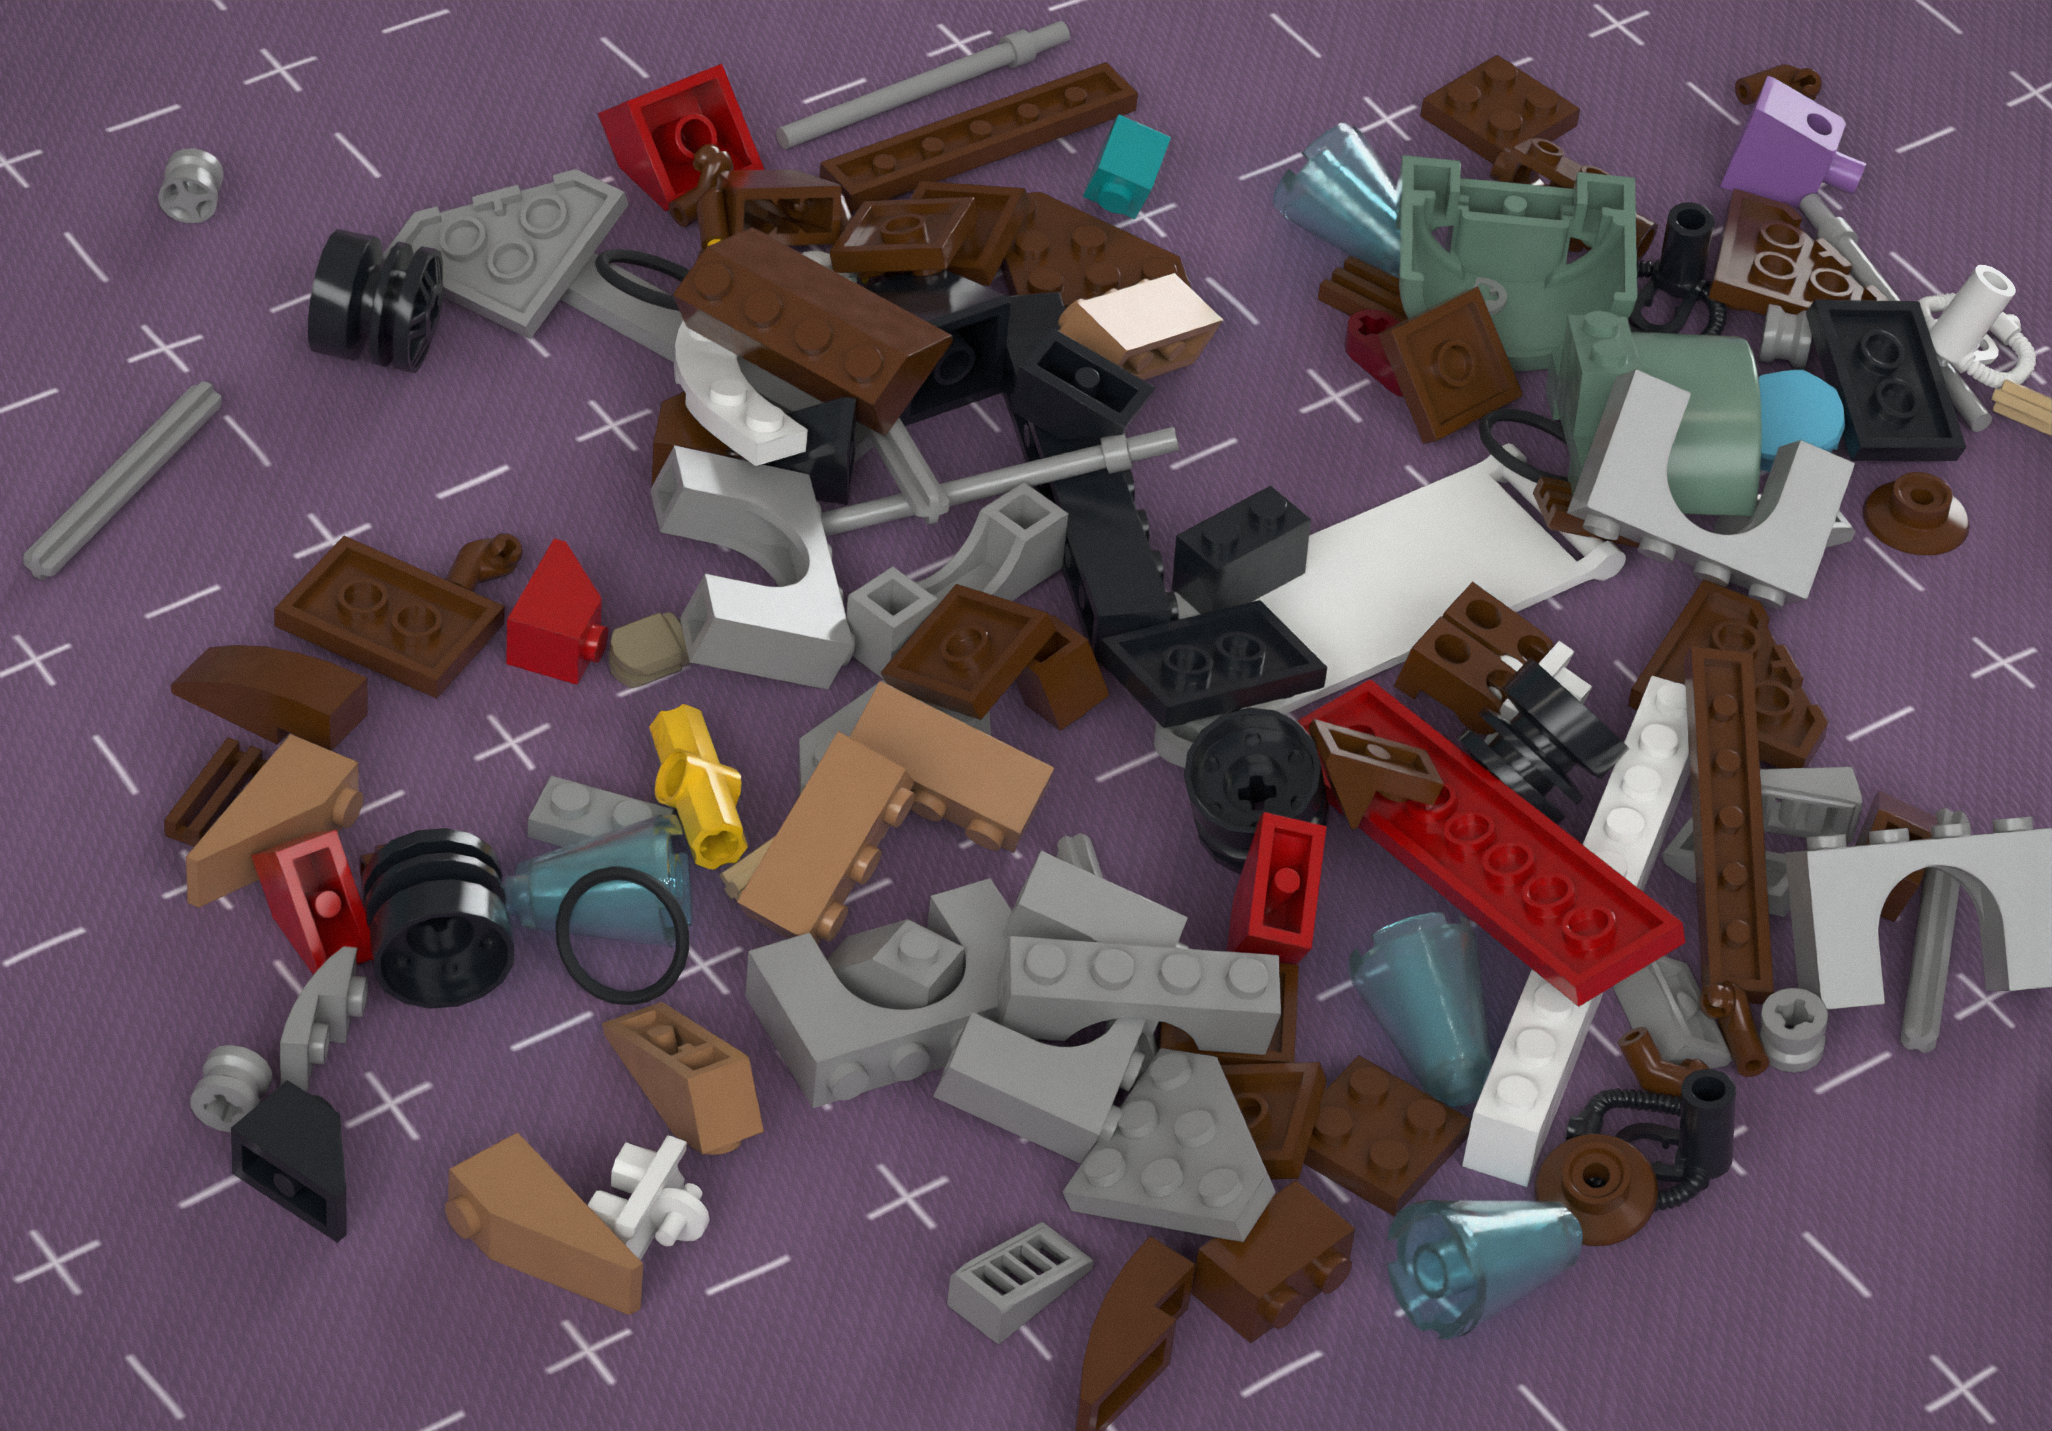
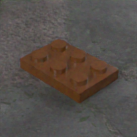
M345 535L274 608L275 627L436 699L504 625L505 619L504 605Z

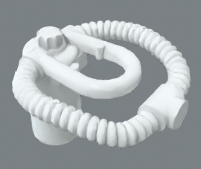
M1978 265L1958 293L1927 296L1918 301L1920 302L1940 366H1947L1950 362L1960 373L1967 371L1968 375H1972L1979 382L2001 390L2006 379L2021 385L2029 378L2036 365V352L2034 347L2031 346V342L2026 337H2023V333H2020L2022 329L2018 317L2014 314L2006 315L2003 312L2015 295L2016 289L2013 283L2000 271L1986 265ZM1942 311L1943 313L1939 319L1934 320L1931 316L1932 313ZM1988 330L2004 345L2012 347V350L2018 355V362L2011 371L2003 373L1985 366L1991 364L1998 357L1999 351L1995 342L1986 334ZM1979 346L1983 349V351L1977 350Z

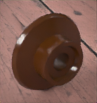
M1924 472L1906 473L1895 481L1881 485L1866 498L1862 510L1867 528L1877 539L1889 547L1914 555L1930 556L1950 552L1966 540L1970 528L1967 513L1958 499L1953 496L1949 485L1939 477Z
M1586 1134L1566 1140L1545 1157L1536 1175L1534 1192L1541 1216L1556 1233L1578 1244L1606 1246L1624 1241L1644 1227L1656 1206L1658 1184L1650 1162L1635 1146L1623 1139L1610 1135ZM1599 1177L1604 1179L1607 1184L1600 1188H1592L1585 1182L1590 1178Z

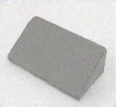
M1663 956L1613 986L1632 1029L1646 1027L1663 1060L1680 1065L1685 1059H1700L1710 1069L1725 1067L1733 1060L1715 1020L1706 1017L1701 1011L1699 1001L1701 991L1687 963Z

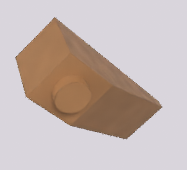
M290 734L186 856L187 903L200 908L259 880L251 857L252 854L309 833L337 830L338 833L343 827H351L356 821L363 804V793L359 791V762Z
M659 1002L602 1023L604 1036L673 1135L686 1141L689 1146L702 1155L728 1153L737 1149L741 1145V1140L764 1132L749 1056L664 1002Z
M518 1132L449 1169L448 1202L445 1204L448 1221L461 1238H470L489 1259L627 1315H631L641 1309L643 1263Z

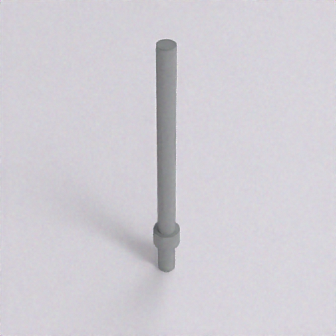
M1058 21L1029 33L1024 29L1001 37L998 45L779 127L776 130L777 140L783 149H789L1008 65L1010 68L1022 66L1034 61L1037 53L1068 42L1070 40L1069 29L1063 21Z
M1811 193L1801 200L1799 207L1818 231L1817 239L1825 238L1852 264L1850 274L1863 288L1874 285L1888 298V301H1901L1857 245L1858 236L1844 218L1835 217L1818 194ZM1950 362L1947 366H1940L1952 405L1973 431L1978 432L1987 428L1992 421V416Z
M1174 427L1126 438L1124 432L1122 435L1100 438V445L940 483V486L949 499L950 506L1007 493L1023 482L1032 487L1106 468L1109 474L1132 469V462L1180 451ZM899 493L822 512L821 522L825 537L915 514L903 494Z

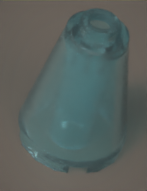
M1341 123L1323 133L1301 153L1309 161L1297 175L1290 169L1287 170L1274 193L1273 206L1287 220L1347 254L1398 278L1400 230H1396L1397 184L1364 134L1354 126L1351 128L1347 123Z
M658 815L518 862L515 876H507L505 881L506 904L510 916L519 915L524 928L555 932V922L559 906L569 888L581 877L596 869L618 866L630 867L648 873L663 883L679 902L685 914L687 925L692 926V890L687 852L674 853L671 840L672 835L683 834L677 816ZM619 880L599 883L588 889L579 898L572 911L569 934L670 948L676 947L675 930L667 909L653 893L635 883Z
M1431 912L1407 917L1385 926L1372 934L1375 946L1362 957L1359 954L1358 948H1356L1349 956L1347 971L1352 985L1426 1093L1440 1102H1446L1449 1106L1457 1107L1472 1103L1480 1097L1492 1068L1477 936L1467 918L1459 915L1460 924L1447 923L1444 913Z
M1422 1200L1400 1210L1389 1228L1388 1241L1397 1239V1261L1387 1263L1389 1279L1399 1305L1414 1326L1422 1332L1431 1329L1441 1334L1438 1339H1453L1471 1332L1574 1266L1581 1253L1582 1229L1578 1220L1568 1208L1556 1201Z

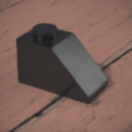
M1051 327L1019 366L1010 410L1060 440L1122 435L1153 397L1156 387Z
M842 397L786 413V415L808 430L806 452L768 462L764 465L809 474L816 501L847 505L856 454V399Z
M286 1080L231 1127L232 1174L338 1243L347 1235L346 1179L340 1114L324 1098L318 1095H310Z

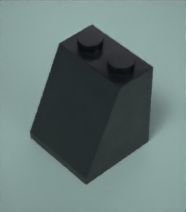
M942 270L929 276H916L909 271L864 286L867 290L949 333L953 338L948 349L899 418L904 426L1002 393L1011 302L1004 294L948 270Z

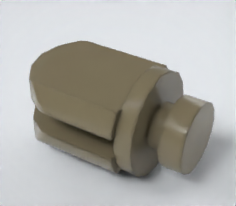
M657 612L620 626L612 632L608 658L611 674L618 682L629 688L639 687L682 671V667L690 663L680 618L677 619L671 612L663 614Z

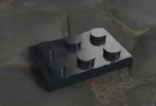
M1814 300L1805 314L1826 381L1837 390L1844 407L1845 429L1843 436L1851 461H1957L1966 449V445L1920 302Z
M1261 600L1101 638L1098 660L1163 728L1184 725L1198 719L1226 712H1234L1242 708L1278 699H1286L1294 695L1324 688L1328 668Z

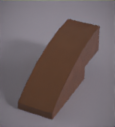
M228 645L209 647L171 684L172 694L276 745L288 733H291L332 751L368 715L367 677L334 663L302 653L266 646Z
M1152 1236L1147 1238L1118 1274L1106 1293L1091 1328L1082 1366L1075 1431H1105L1170 1365L1176 1321L1189 1307L1195 1263Z

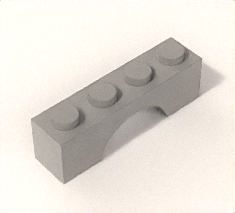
M1023 482L980 510L974 527L965 543L955 556L932 576L914 582L895 567H891L848 595L846 618L850 632L855 636L852 656L884 679L880 672L956 584L1010 601L1015 600L1062 568L1069 513Z
M1010 936L997 978L998 1024L1032 1039L1066 1041L1077 1031L1098 1022L1120 1018H1144L1166 1022L1179 1027L1194 1039L1198 1050L1265 1055L1281 1015L1279 955Z

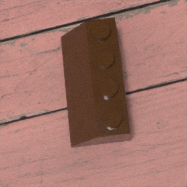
M753 227L706 247L673 293L687 328L823 403L842 397L855 398L856 421L885 437L953 341L952 335Z

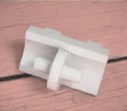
M669 1135L665 1138L658 1152L625 1143L612 1168L611 1187L631 1193L632 1195L629 1200L602 1190H596L588 1203L590 1209L640 1261L654 1237L664 1246H672L676 1240L685 1242L695 1241L703 1235L710 1221L708 1211L700 1201L702 1197L701 1189L692 1183L684 1185L685 1179L678 1170V1163L686 1151L687 1142Z

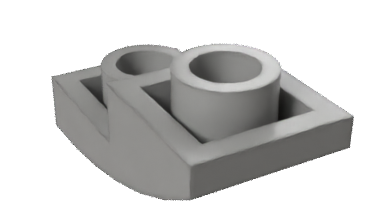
M343 946L315 972L293 1005L280 1041L281 1085L288 1080L302 1090L308 1091L314 1064H326L329 1042L346 1043L352 1016H364L368 994V977L357 976V948Z

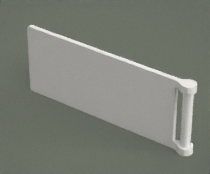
M1508 443L1502 446L1511 455L1526 463L1524 454L1513 444ZM1490 455L1486 460L1309 535L1305 573L1255 601L1261 600L1328 667L1324 688L1246 708L1276 710L1285 715L1405 662L1413 645L1440 616H1443L1447 608L1472 581L1510 609L1518 612L1588 580L1604 581L1615 576L1624 566L1626 555L1612 541L1604 542L1599 538L1584 537L1559 531L1584 556L1581 560L1576 561L1497 482H1509L1541 513L1533 495L1537 483L1516 474ZM1174 593L1178 604L1179 619L1200 615L1178 593Z

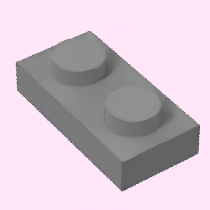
M550 776L528 818V837L652 871L673 828L674 809Z

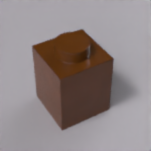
M1052 614L1050 617L1057 631L1015 681L1025 705L1061 731L1072 722L1083 717L1087 711L1106 699L1110 694L1088 639Z

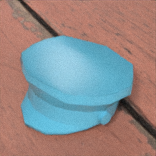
M1803 369L1781 371L1758 377L1762 422L1761 470L1770 472L1778 448L1799 440L1830 453L1833 449L1838 450L1840 438L1845 429L1843 404L1834 387Z

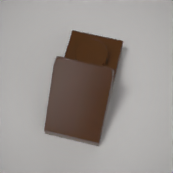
M1316 719L1312 720L1308 728L1311 738L1315 741L1319 759L1333 794L1352 830L1358 827L1376 791L1395 802L1404 803L1411 799L1433 806L1444 786L1426 750Z

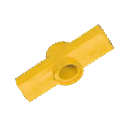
M682 704L669 711H660L649 726L661 763L655 781L656 799L661 804L677 809L695 864L715 870L727 863H737L748 848L743 827L736 810L742 785L740 773L737 769L719 762L701 710Z

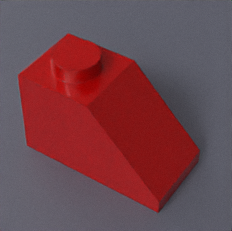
M553 539L507 618L506 664L578 685L589 663H598L601 660L607 645L608 627L601 625L602 598L566 541Z
M1266 812L1262 813L1233 898L1226 952L1279 955V963L1297 965L1312 949L1327 826Z
M337 830L309 833L251 855L273 919L313 975L343 946L357 948V965L372 959L370 928L367 925L366 913Z

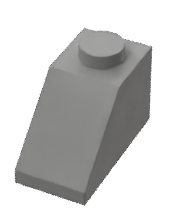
M906 919L847 936L826 960L842 985L856 997L879 1007L906 1010L935 1004L949 996L959 986L962 979L965 948Z

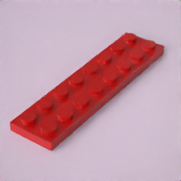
M1371 679L1297 720L1308 734V728L1312 720L1316 719L1427 751L1444 783L1434 805L1408 799L1407 802L1399 803L1387 799L1376 791L1358 828L1578 1007L1686 943L1683 923ZM1321 764L1328 803L1344 816Z

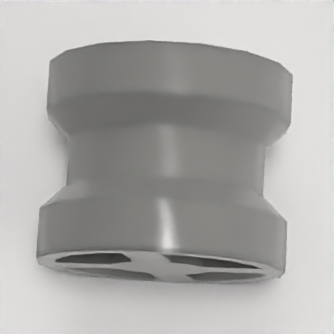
M196 148L182 149L174 152L169 157L164 172L165 179L162 181L158 195L160 207L168 216L176 221L188 224L208 220L215 213L219 198L218 192L221 189L224 177L222 165L217 158L206 151Z
M1768 305L1758 361L1771 363L1775 359L1788 360L1792 367L1805 369L1812 339V333L1805 314L1806 310L1795 315L1785 313L1781 306Z
M1781 989L1771 994L1763 1003L1760 1038L1769 1058L1770 1066L1785 1072H1802L1816 1066L1823 1057L1828 1011L1825 1003L1816 994L1806 989ZM1793 1025L1792 1029H1788L1785 1026Z
M235 1045L219 1046L211 1050L202 1067L203 1079L199 1080L194 1087L190 1097V1105L196 1117L204 1124L216 1130L231 1133V1127L260 1103L259 1099L264 1097L272 1081V1070L267 1061L252 1050Z

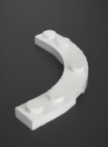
M823 251L802 253L833 271L830 254ZM838 273L857 284L855 273ZM683 320L675 343L674 377L675 383L680 384L686 393V407L699 423L755 466L806 452L808 430L757 393L741 372L737 361L738 355L687 328Z

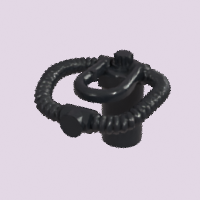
M1693 202L1675 205L1668 214L1660 260L1658 259L1653 264L1651 261L1646 263L1643 260L1640 263L1637 261V279L1639 277L1644 278V276L1647 279L1651 276V279L1637 295L1634 310L1629 317L1632 324H1629L1631 332L1678 334L1684 328L1696 301L1702 300L1708 307L1710 319L1700 335H1722L1726 325L1725 320L1727 319L1726 306L1722 302L1708 298L1710 281L1704 279L1714 227V217L1710 210L1703 205ZM1659 289L1671 296L1683 299L1681 305L1675 308L1674 319L1665 325L1652 324L1646 321L1641 314V310L1645 306H1652L1653 296Z
M1702 1069L1694 1071L1685 1077L1681 1085V1098L1678 1095L1673 1097L1672 1094H1667L1666 1096L1664 1093H1659L1658 1095V1093L1652 1092L1650 1094L1649 1091H1645L1643 1094L1641 1090L1636 1092L1634 1089L1628 1091L1626 1088L1622 1091L1619 1088L1603 1090L1588 1101L1585 1110L1581 1111L1578 1116H1570L1566 1140L1586 1134H1600L1604 1123L1602 1117H1604L1608 1110L1615 1109L1616 1107L1628 1109L1630 1106L1632 1110L1637 1108L1639 1111L1644 1109L1646 1112L1649 1110L1656 1112L1657 1110L1658 1113L1664 1111L1665 1114H1669V1112L1671 1115L1676 1114L1680 1117V1130L1654 1123H1636L1626 1126L1617 1132L1615 1137L1629 1143L1639 1139H1651L1662 1142V1148L1668 1149L1670 1144L1678 1146L1674 1166L1664 1165L1661 1161L1650 1164L1657 1180L1680 1183L1676 1187L1672 1186L1671 1190L1669 1188L1665 1189V1192L1664 1190H1659L1654 1211H1658L1659 1208L1664 1211L1667 1207L1673 1209L1675 1205L1680 1207L1682 1203H1688L1690 1199H1693L1701 1190L1708 1188L1711 1179L1721 1177L1728 1172L1732 1165L1736 1085L1732 1078L1724 1072L1715 1069ZM1599 1177L1590 1178L1585 1182L1592 1188H1600L1607 1184L1604 1179Z

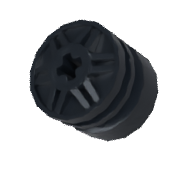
M336 229L329 236L322 251L313 282L308 314V341L311 351L354 361L361 354L369 337V352L373 364L387 367L394 359L396 369L416 373L427 356L441 315L443 301V259L441 251L421 246L414 254L410 244L398 241L391 248L383 265V250L379 238Z
M1530 657L1502 687L1507 698L1518 710L1517 715L1511 721H1508L1495 711L1484 707L1478 714L1499 733L1488 745L1468 726L1456 738L1466 747L1472 759L1559 825L1566 817L1545 798L1549 792L1556 786L1578 805L1582 801L1583 796L1567 775L1575 764L1589 774L1602 779L1630 748Z
M1246 708L1223 714L1200 731L1187 752L1184 780L1200 843L1216 863L1241 875L1259 818L1263 812L1327 826L1329 804L1324 786L1321 762L1315 741L1299 722L1276 710ZM1265 801L1264 809L1255 810V803Z
M448 828L417 830L395 838L372 855L362 873V894L366 907V921L370 928V949L374 976L385 993L404 1004L428 1009L458 1007L483 998L504 982L514 965V939L509 912L506 909L505 886L502 883L501 862L489 844L467 832Z

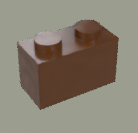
M1294 1180L1272 1197L1244 1242L1214 1237L1198 1249L1191 1294L1249 1343H1252L1273 1327L1281 1329L1287 1326L1297 1316L1303 1305L1321 1292L1329 1294L1335 1291L1345 1281L1352 1268L1350 1256L1355 1228L1297 1180Z

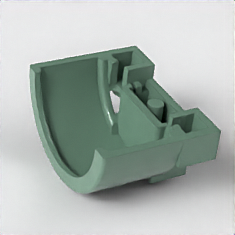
M1402 155L1396 192V230H1400L1399 292L1407 318L1463 290L1474 288L1477 277L1497 281L1507 292V303L1501 312L1490 316L1514 372L1537 371L1549 368L1551 349H1563L1567 315H1586L1592 311H1605L1618 317H1627V320L1629 319L1637 300L1636 193L1634 177L1577 172L1574 189L1460 178L1461 161ZM1448 226L1444 249L1432 235V232L1439 227ZM1570 237L1580 239L1585 245L1593 248L1581 258L1566 265ZM1479 283L1478 287L1484 301H1497V294L1490 295L1491 288Z
M1592 311L1586 315H1567L1563 349H1551L1545 392L1552 419L1561 420L1570 454L1568 482L1571 484V495L1575 492L1615 378L1637 369L1691 393L1673 442L1667 465L1670 492L1683 514L1753 516L1756 511L1759 489L1762 422L1758 371L1749 343L1743 337L1631 332L1627 317H1618L1605 311Z

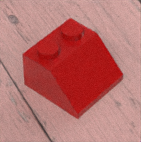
M722 64L597 113L619 168L665 212L669 211V203L697 186L701 173L693 166L694 154L705 144H715L721 151H727L733 161V171L765 170Z

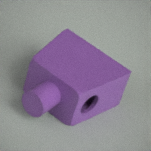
M1767 76L1733 150L1720 187L1733 191L1734 188L1800 209L1801 200L1811 193L1817 194L1822 182L1853 194L1861 179L1866 163L1837 151L1846 125L1842 117L1779 80Z

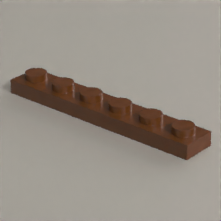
M1107 62L822 161L820 162L819 178L841 185L842 194L845 197L850 212H854L860 208L864 201H884L915 190L920 181L938 182L1117 118L1118 114L1123 116L1134 112L1137 107L1138 92Z
M1691 646L1684 658L1702 990L1712 982L1722 985L1724 981L1728 980L1738 984L1745 990L1749 1003L1763 1005L1766 999L1774 993L1753 653Z

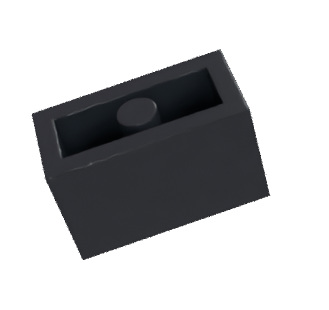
M1272 486L1266 487L1176 535L1172 591L1178 593L1200 614L1255 601L1305 573L1311 519Z

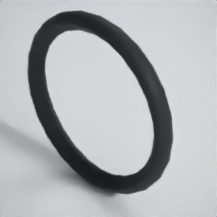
M612 249L598 255L595 260L597 271L612 286L652 305L679 311L672 295L639 285L617 273L608 263L620 262L639 265L662 272L680 281H683L690 270L661 257L634 250Z
M1518 409L1494 410L1481 419L1478 429L1482 443L1490 454L1506 468L1535 483H1538L1541 476L1568 482V477L1541 471L1517 459L1494 439L1491 432L1492 425L1498 421L1523 423L1538 428L1567 445L1563 426L1541 415Z
M612 866L596 869L581 877L571 886L559 906L555 922V935L560 958L570 976L581 988L596 998L621 1005L650 1002L666 993L677 982L684 970L689 953V928L685 914L676 897L663 883L650 874L630 867ZM619 880L643 886L662 902L672 919L676 939L672 963L666 973L656 983L645 989L619 991L603 986L585 972L573 953L569 939V923L572 911L579 898L588 889L599 883Z

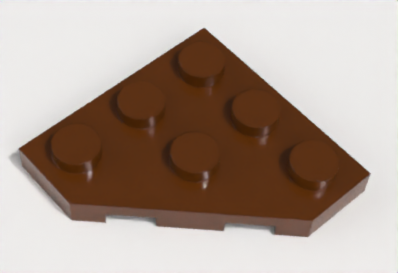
M1733 189L1727 206L1708 295L1709 299L1722 302L1733 310H1749L1765 316L1769 304L1781 306L1785 313L1797 315L1803 310L1807 311L1814 300L1888 301V298L1874 285L1863 288L1850 276L1849 272L1852 264L1825 238L1816 239L1815 241L1800 228L1803 218L1789 204L1739 189Z
M1042 192L1027 193L1031 206L1000 265L1010 296L1060 292L1065 309L1080 298L1088 300L1101 296L1113 288L1121 290L1134 286L1143 279L1154 280L1173 273L1191 288L1180 256Z
M1704 579L1631 688L1628 707L1638 710L1651 676L1685 685L1684 658L1690 647L1694 646L1753 653L1760 761L1779 769L1807 768L1824 741L1829 723L1820 705H1812L1802 688L1804 677L1785 644L1777 645L1769 631L1768 624L1770 618L1761 602Z

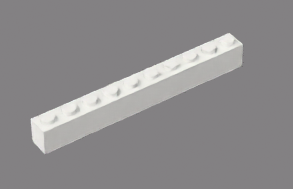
M1651 676L1624 742L1630 749L1615 764L1583 843L1586 848L1641 891L1645 889L1690 775L1685 685ZM1533 969L1531 970L1474 1109L1462 1164L1463 1167L1525 1187L1528 1186L1603 993L1578 1007Z

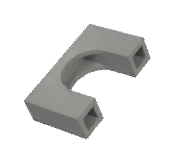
M1637 369L1616 377L1567 513L1585 520L1583 528L1596 536L1617 540L1620 535L1639 543L1638 552L1648 558L1664 563H1673L1675 558L1694 566L1693 575L1701 580L1704 579L1720 586H1727L1729 582L1744 587L1749 590L1747 596L1760 601L1763 606L1782 609L1783 605L1807 600L1855 463L1802 440L1780 446L1761 499L1751 519L1732 535H1721L1706 531L1692 523L1680 511L1670 492L1667 477L1668 458L1691 393Z
M674 445L650 490L659 531L734 549L763 567L778 585V587L764 586L704 574L680 617L690 663L828 690L841 666L844 667L850 662L854 652L855 636L850 632L843 606V590L837 583L832 564V548L826 541L821 522V506L819 502H816L810 475L763 464L755 466L749 461Z
M2032 816L1992 820L1994 833L1972 835L1970 822L1931 826L1932 839L1909 841L1908 828L1869 831V845L1848 847L1846 834L1806 837V851L1785 852L1798 988L1806 989L1816 994L1825 1003L1827 1010L1885 1004L1878 934L1881 910L1892 889L1904 877L1925 867L1939 870L1952 877L1965 889L1973 901L1980 925L1986 991H2016L2052 987V828L2033 829Z
M1040 851L1002 933L1009 938L1010 936L1189 948V946L1178 942L1188 917L1044 851ZM972 1012L954 1045L933 1097L1082 1164L1095 1142L1111 1140L1118 1125L1117 1122L1122 1115L1121 1108L1113 1105L1119 1087L1127 1091L1131 1089L1145 1057L1144 1053L1135 1050L1140 1034L1143 1033L1151 1037L1159 1021L1144 1018L1106 1020L1105 1034L1098 1039L1080 1046L1058 1047L1033 1040Z
M991 878L930 896L927 929L964 947L965 950L962 979L959 986L943 1000L926 1007L906 1010L889 1009L870 1004L856 997L842 985L810 933L748 951L745 997L812 1108L838 1100H849L861 1093L895 1082L913 1080L924 1073L946 1067L954 1045L972 1012L998 1023L997 978L1009 941V937L1002 933L1012 911Z

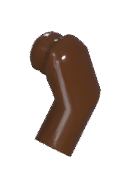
M1781 64L1737 79L1735 83L1737 98L1743 105L1756 102L1767 76L1779 80L1813 101L1822 89L1821 77L1814 69H1800L1787 64Z
M705 144L694 154L693 166L701 173L697 186L669 203L671 216L682 227H686L697 220L698 201L710 188L717 186L718 173L721 171H733L734 169L729 153L721 151L715 144Z
M500 533L494 538L479 539L467 543L458 552L445 580L474 592L478 583L501 578L513 572L517 562L522 558V545L515 536L509 533Z
M1728 980L1724 981L1722 985L1715 982L1706 985L1700 994L1701 1011L1706 1017L1717 1019L1738 1073L1745 1077H1754L1761 1074L1767 1069L1770 1061L1759 1036L1745 990L1738 984Z
M1638 1027L1626 1032L1617 1042L1640 1087L1644 1091H1649L1650 1094L1652 1092H1656L1658 1095L1659 1093H1664L1665 1096L1672 1094L1673 1097L1678 1095L1681 1098V1085L1685 1077L1694 1071L1710 1069L1700 1059H1685L1680 1065L1663 1060L1646 1027Z

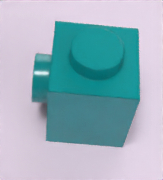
M1118 114L1101 146L1082 197L1098 203L1109 212L1124 214L1136 219L1152 190L1171 137Z

